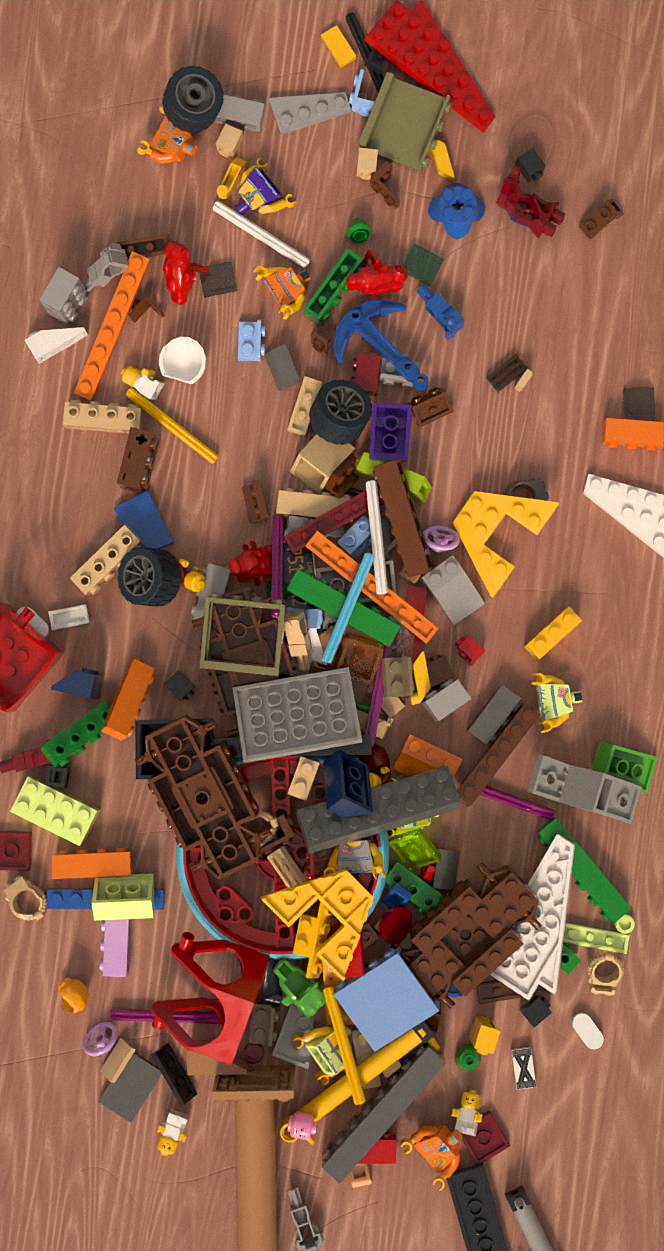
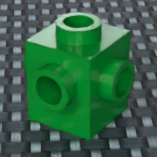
M567 943L566 945L563 944L561 957L563 955L565 957L561 959L560 969L569 975L581 960L574 954L576 950Z

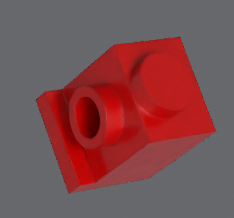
M470 636L466 638L461 637L454 644L459 650L458 654L465 661L467 659L470 660L468 663L470 666L485 652Z

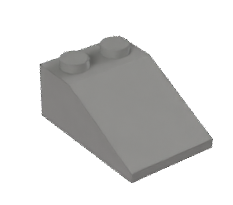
M453 555L420 579L453 625H456L485 604Z

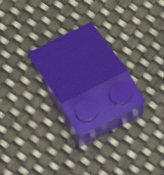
M373 403L369 460L390 461L400 458L401 462H408L412 405Z

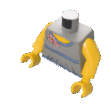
M358 839L338 845L330 856L327 869L324 870V875L347 869L349 873L372 872L376 880L377 874L382 873L383 878H385L383 855L377 846L371 843V840Z

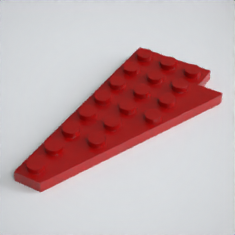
M395 0L364 40L430 92L445 98L447 95H450L451 103H453L452 109L484 133L495 119V115L424 2L420 0L411 11L401 2Z

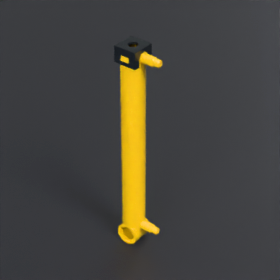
M427 1019L389 1042L356 1066L362 1087L422 1042L424 1044L428 1042L435 1051L440 1049V1046L437 1044L438 1042L434 1038V1028ZM344 1075L298 1111L312 1114L314 1117L313 1122H317L352 1095L347 1075ZM287 1116L281 1122L280 1136L286 1142H294L298 1138L291 1137L290 1132L285 1129L288 1127L290 1117ZM311 1134L310 1138L306 1141L312 1145L315 1143V1139Z

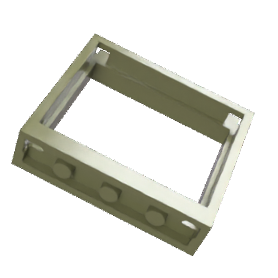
M212 593V596H207L200 668L279 676L281 672L287 604H283L280 599H271L270 602H263V598L251 597V600H244L243 596L231 595V598H224V594ZM214 603L279 610L274 666L209 659Z

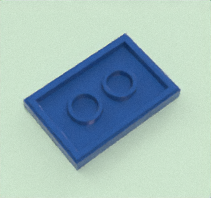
M148 491L114 507L122 526H129L144 542L141 547L161 549L173 543Z

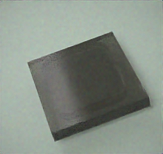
M231 261L205 266L209 268V272H199L204 298L237 291Z
M624 388V419L655 421L654 388Z

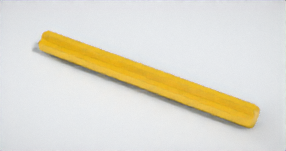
M128 389L125 395L210 463L213 464L217 461L218 455L135 389Z
M333 986L324 988L323 992L355 1105L363 1104L365 1096L339 1003L333 995L335 989Z

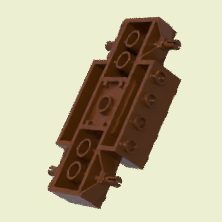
M249 587L237 589L223 595L224 598H231V595L243 596L244 600H251V597H259ZM271 596L263 598V602H270L267 600H270ZM214 603L212 631L217 636L211 638L209 659L243 663L253 662L255 664L274 666L278 631L277 618L260 622L263 608ZM204 616L191 620L193 628L204 625ZM283 640L281 672L279 676L206 669L208 676H213L214 683L211 685L214 694L219 695L220 701L217 704L220 713L224 712L225 717L236 714L232 687L295 677L293 670H296L294 659H289L287 652L290 650L287 640ZM238 727L226 731L228 738L240 736Z
M186 714L145 736L146 753L135 758V761L138 762V766L148 761L152 762L161 770L148 780V788L153 795H156L158 808L161 812L165 813L169 829L174 830L177 836L175 837L177 845L186 852L201 844V859L190 865L192 872L194 873L204 868L220 880L257 862L260 858V842L263 838L272 835L269 827L256 832L245 824V822L255 818L260 810L224 740L206 748V734L208 731L217 728V724H214L215 721L212 720L201 725ZM199 793L207 795L208 801L206 803L198 801L197 795Z
M483 862L480 863L477 869L485 877L480 890L468 879L464 882H458L450 895H444L440 899L439 905L435 908L431 907L421 921L417 920L410 927L411 941L415 946L403 949L396 941L394 945L390 946L394 950L400 946L401 957L432 999L436 997L438 1001H443L449 1009L455 1005V1002L447 993L451 981L466 997L524 944L521 934L513 925L529 922L535 930L542 926L534 917L539 902L538 896L509 865L489 870ZM468 929L471 935L468 938H462L460 932Z

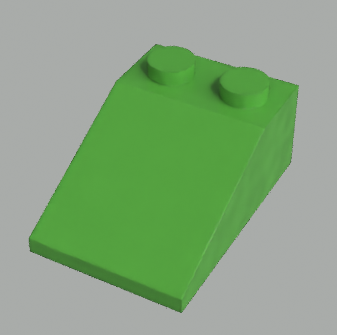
M599 740L591 770L641 786V793L648 794L658 757Z

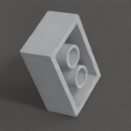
M58 267L39 301L49 316L70 326L78 318L80 307L86 304L88 294L78 277Z
M451 678L439 686L441 690L438 692L433 690L425 695V701L422 704L434 722L440 721L471 699L458 679L453 681Z

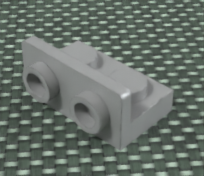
M382 358L379 381L383 382L384 385L393 386L395 383L402 384L404 388H413V383L408 382L395 370V366L386 358ZM413 362L419 368L420 363ZM410 366L404 367L405 369H411Z

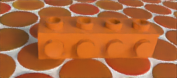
M133 659L128 664L101 732L121 741L127 736H131L134 730V726H132L134 719L137 720L140 715L141 709H139V706L148 695L146 689L154 680L155 676L152 674L155 668L137 659Z
M117 847L115 851H108V848H97L96 852H88V849H77V853H69V850H57V854L52 855V879L127 876L133 874L132 850H127V847Z

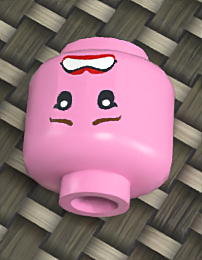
M296 1111L289 1117L287 1131L290 1132L293 1138L308 1140L311 1134H315L317 1122H313L314 1117L312 1114Z

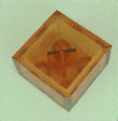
M346 632L333 667L334 670L349 667L351 679L372 685L384 652L383 644Z

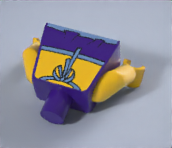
M258 158L256 165H252L242 173L238 193L243 200L236 207L243 215L249 209L255 213H273L285 207L292 208L296 201L288 202V199L292 198V194H288L285 200L282 199L284 196L265 173L268 163L263 166L260 165L263 162L262 158Z

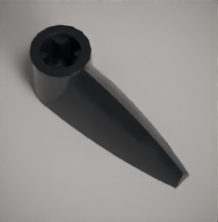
M269 958L261 1004L280 1007L283 991L279 985V978L273 971L276 964Z

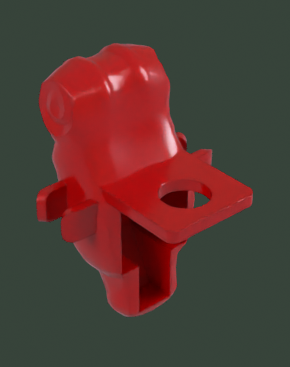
M168 241L163 248L166 255L163 263L166 288L170 291L171 300L175 304L184 305L187 302L188 292L192 288L193 281H196L197 274L194 272H209V268L198 263H189L190 254L186 246L179 244L177 241Z
M367 250L363 260V268L356 273L350 274L346 280L348 290H357L364 294H369L372 298L381 293H397L400 291L407 279V269L401 265L384 266L382 265V259L378 260L371 250ZM369 259L372 261L371 265L368 264Z
M250 541L251 549L248 548L247 544H243V552L239 553L234 559H231L228 562L231 574L237 577L239 583L252 579L253 584L259 586V577L262 583H267L266 575L272 574V545L257 548L256 543Z

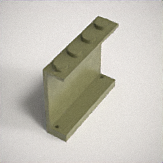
M387 72L359 140L360 148L378 149L379 156L423 172L424 167L427 168L430 163L431 157L429 155L431 150H435L437 146V135L444 129L446 113L449 114L452 109L453 103H451L450 95H447L445 98L398 80L393 73Z

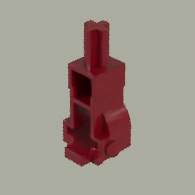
M42 747L12 755V759L0 762L1 773L12 770L20 772L49 764L50 761L41 751Z

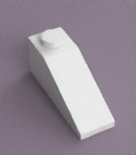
M84 327L41 330L29 334L25 342L40 364L88 336Z

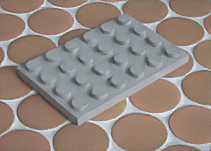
M349 667L232 687L244 763L362 743Z

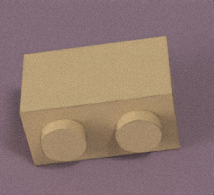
M301 756L288 794L307 800L320 763Z

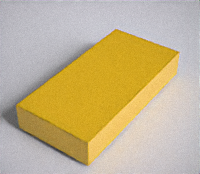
M337 25L321 34V39L340 68L356 59V54Z

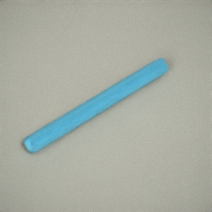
M370 553L364 554L322 656L324 662L331 663L375 558Z

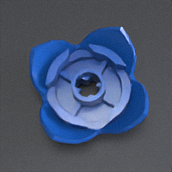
M461 183L447 185L443 192L433 199L428 209V214L432 220L442 222L446 232L457 240L466 235L471 228V224L474 221H479L485 213V207L481 199L473 194L471 189ZM455 204H458L461 207L460 210H456V207L453 206H455Z

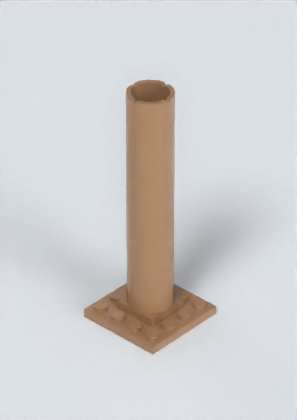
M295 1065L249 1066L247 1074L215 1075L212 1100H217V1102L221 1103L228 1102L229 1100L235 1101L237 1251H277L275 1099L282 1102L294 1099Z

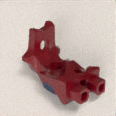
M514 165L511 173L504 180L496 204L508 212L512 221L529 227L537 238H540L542 234L552 237L557 225L551 223V221L561 225L565 213L558 210L559 202H546L535 193L532 195L524 194L519 186L521 169ZM519 203H525L527 208L520 207Z

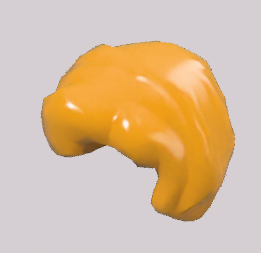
M64 978L58 986V990L63 998L62 1009L69 1013L82 1011L86 1007L89 998L87 987L79 979Z

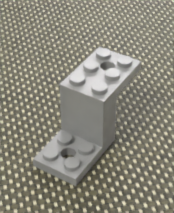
M538 754L527 792L631 824L642 787L602 772L569 765ZM550 774V780L547 782V777Z

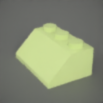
M154 874L95 877L92 897L94 921L153 918Z

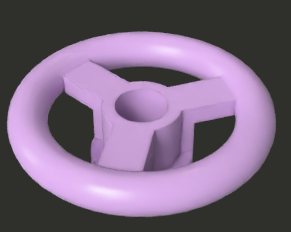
M430 526L423 531L427 546L436 552L452 550L460 542L458 533L446 526ZM437 531H443L449 533L450 535H445ZM429 533L434 536L433 542L428 539Z
M101 1022L92 1027L83 1041L85 1053L90 1056H99L111 1050L118 1037L116 1025L112 1022ZM107 1028L112 1030L111 1038L106 1034ZM100 1030L99 1034L95 1037V1039L90 1041L94 1033ZM96 1046L98 1050H91V1048Z

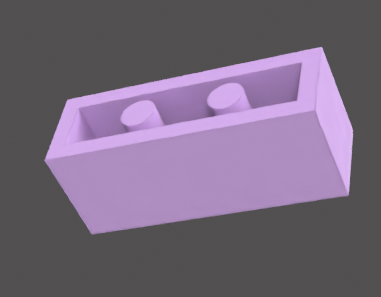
M131 919L102 920L101 930L105 931L104 939H101V951H104V957L100 960V971H103V976L127 977L129 974Z

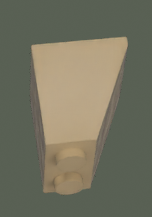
M316 434L298 454L290 473L320 495L325 489L332 472L353 453L355 448L350 443L341 445L327 442Z

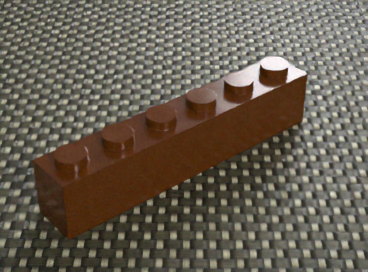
M397 458L374 466L373 476L380 486L379 495L385 502V514L387 518H390L391 533L397 541L396 549L402 557L404 573H407L408 578L432 571L434 566L401 459Z
M527 703L521 704L494 742L487 748L457 787L461 803L466 807H470L541 715Z

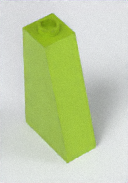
M364 452L362 457L360 456L357 460L356 469L361 475L375 480L373 476L374 466L387 461L369 460L370 454ZM403 468L412 498L425 504L432 490L431 484L426 477Z

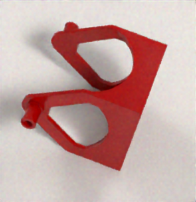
M0 602V710L14 712L63 656L64 652L28 623L35 616L30 609L25 607L18 614L8 604Z
M183 932L180 942L173 944L171 947L172 956L205 989L212 991L217 996V999L200 997L157 1001L151 1007V1012L154 1015L152 1027L156 1030H162L165 1027L184 1048L232 1065L270 956L227 940L193 942L194 935L190 932ZM226 950L235 953L240 963L241 977L229 984L215 982L193 960L195 953ZM210 1009L218 1015L222 1024V1031L207 1043L196 1042L173 1019L176 1011Z

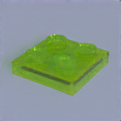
M421 828L390 837L389 844L409 870L439 862L442 858L440 852Z

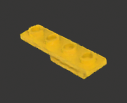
M321 901L317 917L307 914L300 916L293 949L294 954L309 958L306 978L309 979L319 978L322 972V960L316 955L315 951L327 940V935L330 931V919L333 914Z

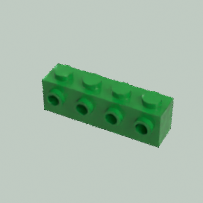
M347 248L303 309L304 316L318 326L322 322L325 323L331 315L330 310L332 307L336 308L342 300L340 296L344 291L346 293L349 291L346 287L348 276L363 268V258Z
M103 701L42 746L41 751L54 768L58 765L63 767L71 761L69 757L76 753L78 756L87 749L85 746L88 743L94 744L102 738L101 734L103 732H101V729L110 709L106 701Z
M397 860L388 871L385 887L390 890L396 883L412 894L407 903L411 901L417 905L416 909L423 915L431 907L435 908L440 904L439 901L444 895Z

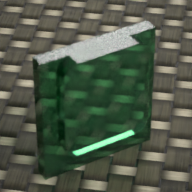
M414 244L403 267L407 269V275L431 286L444 258Z

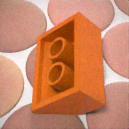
M408 734L392 769L410 777L448 765L451 776L454 778L462 759Z

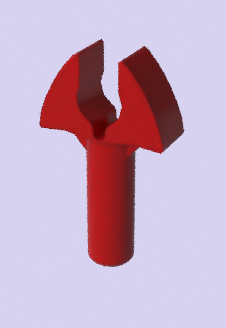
M435 843L430 844L426 864L421 866L420 878L427 881L431 880L436 869L433 864L438 845Z

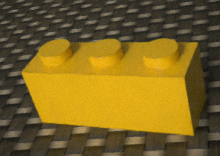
M567 607L525 644L524 647L535 660H539L582 620L570 607Z
M475 1014L469 1034L471 1043L476 1052L480 1054H494L500 1029L493 1019Z

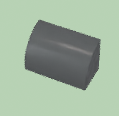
M286 344L272 349L265 355L279 391L300 383Z
M437 848L434 865L436 869L432 880L433 888L454 890L459 850Z

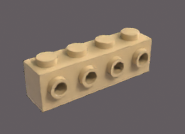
M70 400V402H65L63 426L66 429L129 433L130 427L142 429L143 411L138 405L128 404L127 407H120V404L108 403L107 406L95 401H90L89 404H82V401Z
M124 525L70 579L85 595H95L101 589L100 585L104 581L108 582L114 577V572L120 567V562L125 557V554L133 548L141 547L144 542L129 526Z

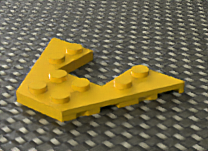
M473 492L453 524L492 598L495 597L516 567L485 545L492 533L507 514L538 535L559 506V502Z
M347 869L260 897L288 927L319 899L343 925L315 953L342 981L345 980V974L350 961H352L354 949L357 947L362 926L367 919L368 910L374 899Z

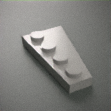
M345 92L269 98L280 135L351 113V107Z
M292 1002L287 1011L272 1056L309 1069L310 1052L305 1046L307 1042H304L303 1046L297 1049L294 1047V1044L300 1040L291 1041V1037L294 1034H299L302 1037L304 1033L313 1030L314 1015L309 1018L306 1017Z

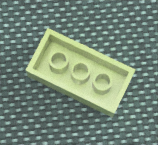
M28 776L10 812L81 846L84 844L100 809L54 786L45 785L44 781L34 776Z

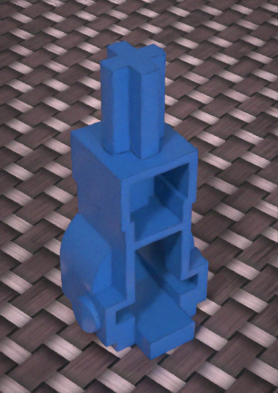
M426 285L420 286L417 293L425 301V309L442 326L445 338L447 340L454 338V335L464 327L463 317L447 303L439 292L434 295Z

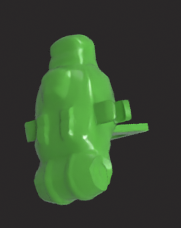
M286 959L280 960L275 965L273 971L278 976L279 985L285 993V996L281 999L282 1004L289 1006L293 1002L308 1018L316 1014L317 1010L324 1005L326 999L323 990L318 987L319 984L314 982L315 978H306V971L298 966H292Z

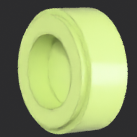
M625 914L614 923V926L620 933L627 934L634 929L635 922L630 915Z

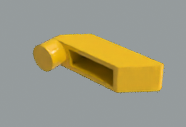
M438 140L435 150H431L437 172L446 179L454 181L455 176L446 145Z
M236 157L231 162L221 185L217 188V196L219 198L227 199L232 194L247 161Z
M424 651L420 653L413 664L417 692L410 696L412 705L420 704L431 688Z

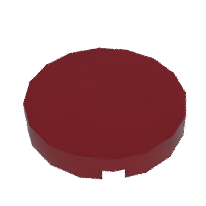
M394 905V908L385 911L379 923L380 937L389 944H394L395 941L397 943L401 942L410 931L412 915L410 910L402 905Z

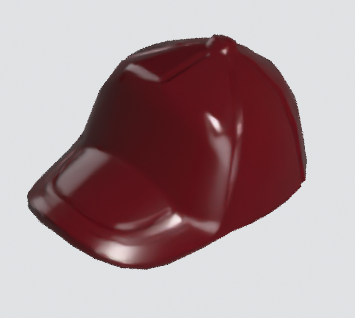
M374 744L372 755H360L359 757L360 761L368 764L369 773L382 776L383 774L380 772L382 767L390 769L389 755L381 745Z

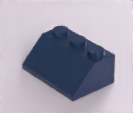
M82 668L81 672L74 671L52 685L51 690L99 699L103 677L99 676L98 671Z
M340 750L336 751L323 761L327 810L341 817L372 814L373 806L368 764Z

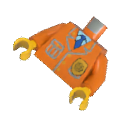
M160 106V112L165 114L163 108ZM165 116L150 145L147 141L139 143L146 150L137 149L140 155L147 153L148 157L161 164L174 161L181 162L186 154L195 156L198 147L192 144L193 137L190 133L183 132L174 127L166 118L167 116Z
M424 1125L414 1132L410 1139H402L400 1147L408 1144L409 1147L404 1150V1153L408 1154L412 1151V1144H414L413 1146L438 1174L442 1172L441 1176H436L433 1180V1185L436 1181L443 1183L439 1187L440 1191L445 1187V1179L450 1178L459 1165L462 1134L458 1130L451 1132L445 1125L438 1127Z

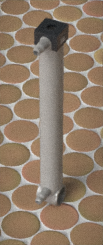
M523 1186L506 1193L507 1201L531 1250L553 1251Z

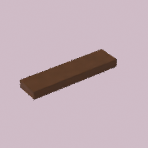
M499 980L480 983L476 987L479 1004L523 998V996ZM539 984L532 996L552 992Z

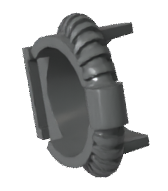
M534 478L528 481H514L509 484L510 486H507L503 495L510 496L513 489L521 487L528 489L533 499L544 501L549 499L548 492L544 490V481H541V479L535 480Z

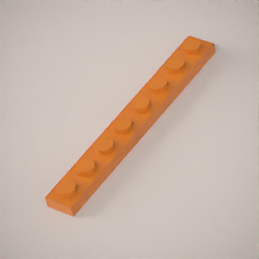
M132 251L128 260L129 267L122 274L74 394L93 401L151 261L149 258Z
M317 531L305 546L350 583H353L360 565ZM368 572L361 591L427 644L439 628L389 588L386 594H377L375 577Z

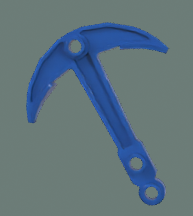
M385 299L370 300L353 307L343 316L336 328L334 338V354L338 365H342L343 355L349 344V338L357 332L395 366V370L408 382L413 383V387L416 390L423 391L428 387V377L425 374H421L420 369L407 356H403L370 321V319L378 314L383 317L394 312L406 311V305ZM353 315H358L359 317H358V318H353L352 316H353ZM410 366L411 369H405L404 367ZM418 379H424V382H419Z

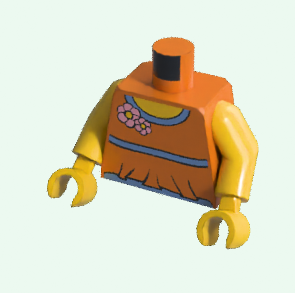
M257 266L253 270V273H259L256 277L257 281L264 277V286L279 307L278 313H285L283 319L286 320L289 315L300 310L306 294L303 284L311 280L306 270L297 275L292 268L285 267L264 268L263 266Z

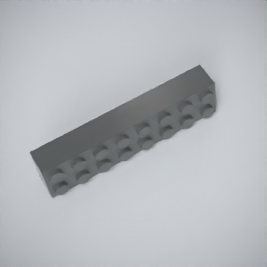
M447 765L371 788L372 814L341 817L328 811L326 802H322L297 810V820L308 853L311 854L459 809L461 799Z
M422 1042L414 1048L415 1052L412 1056H407L401 1062L402 1067L388 1077V1083L384 1087L381 1085L376 1090L372 1101H366L361 1108L362 1112L350 1119L348 1128L345 1131L341 1130L336 1135V1141L332 1146L327 1145L322 1151V1168L339 1184L446 1064L444 1055L439 1050L435 1051L428 1042L425 1044Z

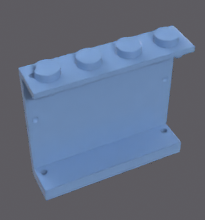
M400 946L395 950L391 948L386 951L381 959L378 960L376 958L367 965L368 967L365 968V976L351 977L348 980L338 982L333 994L374 1052L439 1012L440 1009L438 999L436 997L432 999L401 957Z

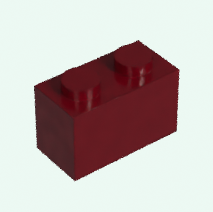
M358 353V357L353 359L352 370H356V376L351 378V382L364 389L368 396H376L381 355Z

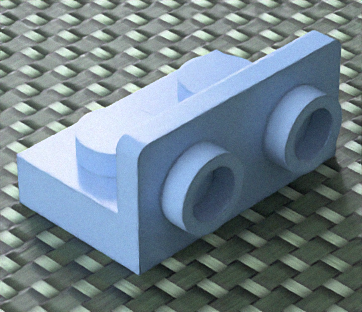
M257 320V322H239L238 361H261V355H265V344H261V337H265V325H262L261 320Z
M362 516L338 541V544L354 561L372 544L370 521L365 516Z

